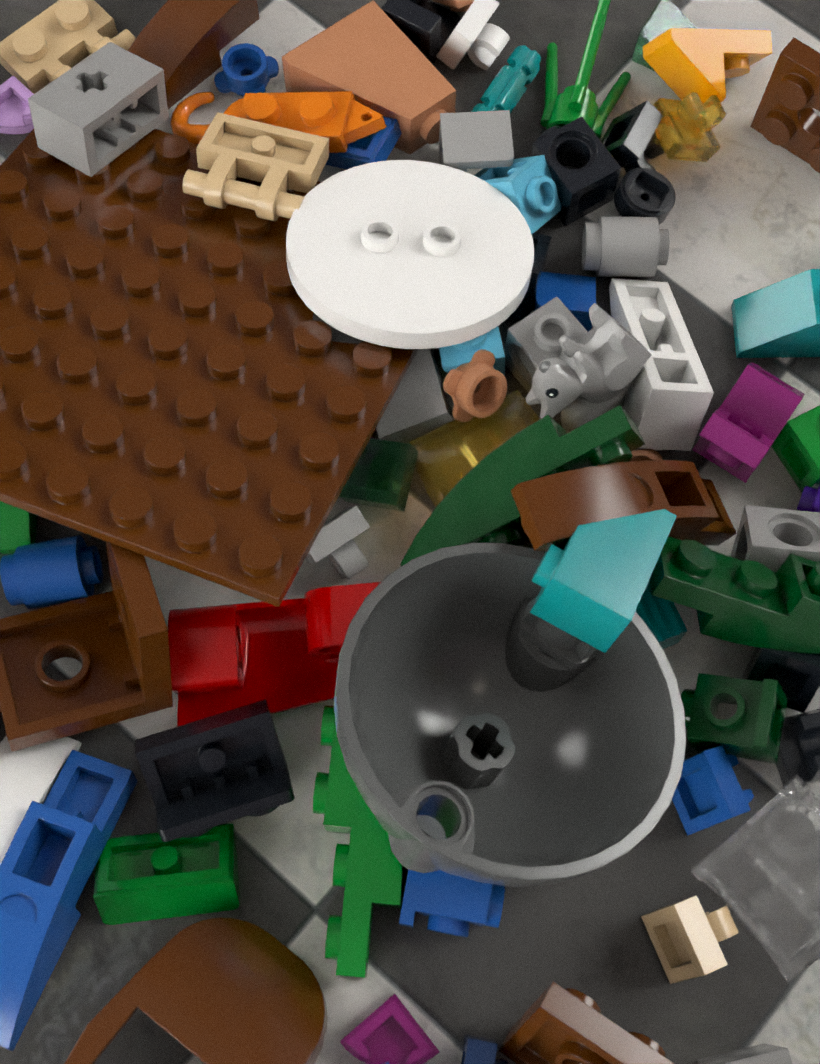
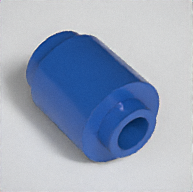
M76 535L18 546L14 554L2 556L0 575L2 587L10 605L25 604L28 609H35L93 596L94 584L103 582V567L97 547L95 545L87 546L83 537Z

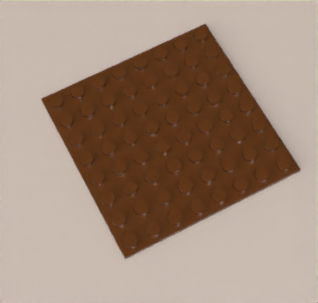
M33 129L0 165V501L279 607L418 349L386 347L366 341L359 344L332 341L330 327L321 321L312 320L314 312L306 306L292 285L286 262V233L290 221L289 218L279 216L277 221H270L258 218L255 210L230 204L225 209L206 205L201 197L183 193V178L188 169L207 174L210 171L198 168L196 151L198 144L191 143L182 136L154 129L90 177L39 149ZM240 177L236 178V181L260 186L262 183ZM287 190V193L305 197L307 194L295 190Z

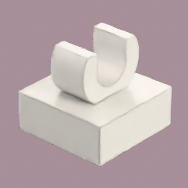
M474 0L436 57L454 70L467 52L475 65L487 71L510 39L509 35L502 28L487 23L500 3L496 0Z

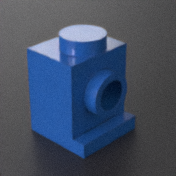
M408 869L399 925L413 928L415 914L429 916L427 930L455 936L468 937L470 924L499 928L505 886L481 883L448 874L441 870L420 873Z

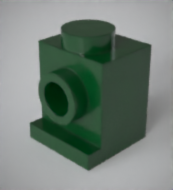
M698 673L695 690L684 689L681 694L685 711V726L688 729L686 738L695 749L703 752L723 746L726 754L735 755L738 758L777 764L787 706V698L778 680L764 678L763 682ZM720 703L737 705L736 713L728 719L717 718Z

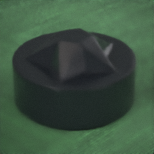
M636 168L627 172L614 194V204L621 217H657L659 225L664 222L676 200L675 190L671 182L661 173L648 168Z

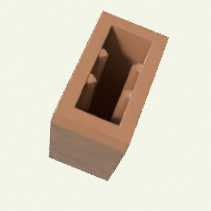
M374 0L281 56L286 92L352 91L357 102L382 114L384 117L398 120L402 134L394 147L408 154H412L427 143L434 144L439 142L440 113H455L456 89Z

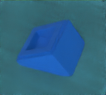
M542 272L534 296L533 312L557 296L589 332L592 329L589 308L594 303L596 304V277Z

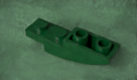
M619 405L568 433L549 414L529 425L489 453L452 488L419 530L400 565L403 566L412 559L440 548L468 543H506L522 546L525 542L523 535L526 533L522 528L521 516L510 490L521 482L584 467L629 462L633 457L631 452L645 445L635 422Z
M668 536L649 579L651 594L696 609L700 634L758 648L820 654V561L815 562L790 553L778 571L775 572L757 561H742L712 551L697 541H682Z

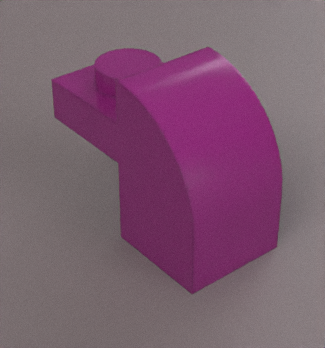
M751 362L747 365L720 408L712 414L699 435L701 437L692 450L746 483L805 394Z

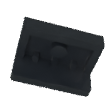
M266 699L135 740V754L156 807L157 830L163 842L181 837H198L209 832L215 826L246 816H263L271 813L280 805L292 802L295 799L288 765Z

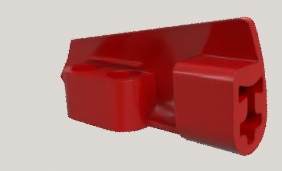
M381 582L316 588L305 592L304 598L283 600L279 607L263 601L170 610L168 615V640L172 691L178 695L177 727L264 699L267 700L271 714L334 699L339 654L349 624L365 598Z

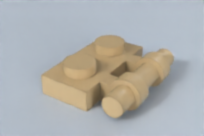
M58 0L0 42V64L35 94L70 70L71 67L73 68L75 64L80 63L86 56H90L107 43L112 42L128 51L136 38L128 29L118 34L114 18L95 0Z
M217 112L196 148L198 168L210 171L207 174L188 169L183 178V193L201 197L206 205L225 209L230 204L255 210L258 218L270 221H277L279 216L291 219L294 210H299L305 197L287 193V190L308 193L315 187L329 158V138ZM240 177L262 183L260 186L236 181V178Z

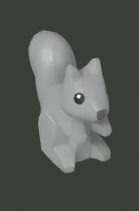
M595 303L589 308V317L593 328L579 342L566 335H562L559 338L562 347L560 357L546 358L540 362L532 379L531 390L526 397V403L529 405L541 404L540 418L548 414L553 418L562 411L560 420L562 428L565 429L566 433L619 405L623 406L624 396L632 381L652 355L629 331Z

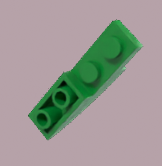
M325 705L322 716L320 743L322 746H332L329 773L317 772L313 813L324 814L323 825L327 832L350 834L349 844L337 843L333 886L345 887L342 916L329 915L325 959L337 960L336 975L366 978L373 907L401 908L402 864L399 863L391 851L388 833L382 828L365 803L347 770L337 738L334 706Z

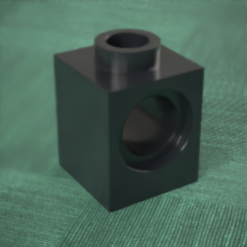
M583 117L563 127L553 126L544 131L533 142L531 156H545L561 203V210L556 215L565 226L613 201L621 166ZM565 166L573 167V168H576V169H569V168H566Z

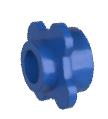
M249 43L237 44L228 49L222 59L223 71L215 75L214 82L217 90L221 93L234 92L244 97L245 93H266L265 88L269 80L276 77L279 73V65L275 58L266 56L264 51L258 46Z

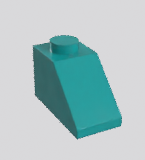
M820 269L806 270L733 300L731 309L736 358L820 357Z
M662 509L578 525L563 550L551 544L539 563L531 582L541 586L542 589L530 613L606 653L632 621L677 515Z

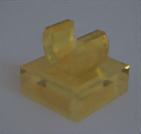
M695 92L690 93L683 100L659 98L653 104L664 115L655 130V134L668 159L707 162L721 148L712 131V128L717 126L726 116V112L717 95L710 96L704 104Z

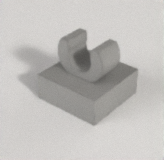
M357 506L346 508L324 523L305 558L307 563H317L328 556L342 579H350L369 566L364 554L352 540L370 528Z

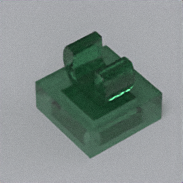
M370 438L339 497L349 503L405 512L418 450L408 443Z

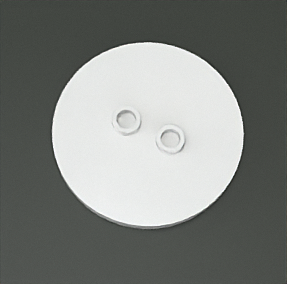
M389 160L367 163L341 171L309 191L305 195L299 210H294L288 224L286 233V262L292 285L299 297L312 312L330 326L356 339L372 344L401 349H431L460 344L484 335L499 326L517 309L528 290L534 263V244L530 228L518 208L508 197L486 181L460 169L442 164L416 160Z

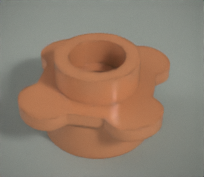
M478 350L474 353L469 363H464L456 369L450 370L444 379L443 389L451 395L454 403L452 415L460 422H468L474 416L485 418L492 415L499 409L506 397L507 380L503 373L493 368L495 356L488 350Z

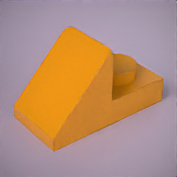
M670 28L642 47L644 60L694 113H701L725 100V78L745 75L750 72V65L773 54L771 30Z

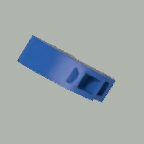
M72 750L44 803L31 802L0 865V1047L13 1052L81 916L75 905L138 782L131 770Z

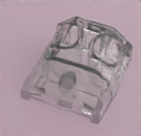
M796 774L786 786L707 853L691 869L692 874L699 882L703 880L763 946L779 967V973L788 983L820 958V795Z

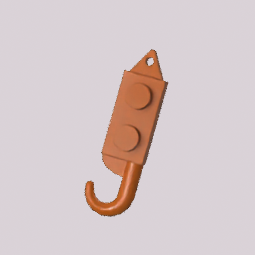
M352 91L245 93L244 98L232 103L223 113L329 138V153H346L348 144L386 128L383 115L357 102ZM212 92L193 94L177 105L172 113L170 122L174 135L182 136L188 142L194 144L200 143L210 124H189L188 119L195 109L214 101L215 96Z

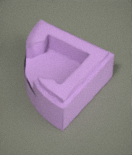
M11 76L0 85V133L25 134L30 133L34 129L28 98L34 94L14 76Z

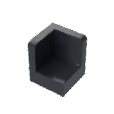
M387 0L381 8L432 64L436 61L437 54L460 22L458 14L430 0Z

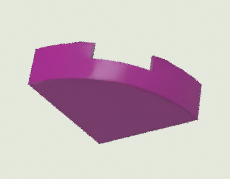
M395 993L340 1041L350 1054L368 1064H382L387 1061L390 1064H423L440 1053Z

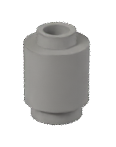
M600 216L598 222H585L581 244L582 270L596 271L597 277H654L657 265H666L668 262L669 231L668 229H659L657 217Z

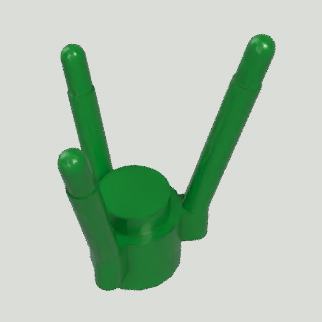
M599 0L575 85L566 87L563 93L559 95L558 47L554 42L548 44L545 73V108L540 124L546 127V129L553 126L563 127L583 117L600 139L605 121L630 82V73L623 72L599 109L595 94L587 88L611 0Z

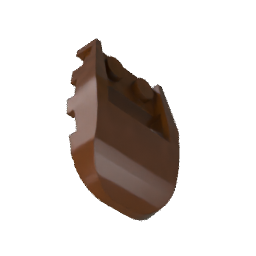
M206 919L194 923L176 934L87 1024L64 1064H94L138 1009L204 1064H314L322 1049L324 1036L327 1031L326 1001L319 982L311 969L303 960L267 931L255 924L240 919Z

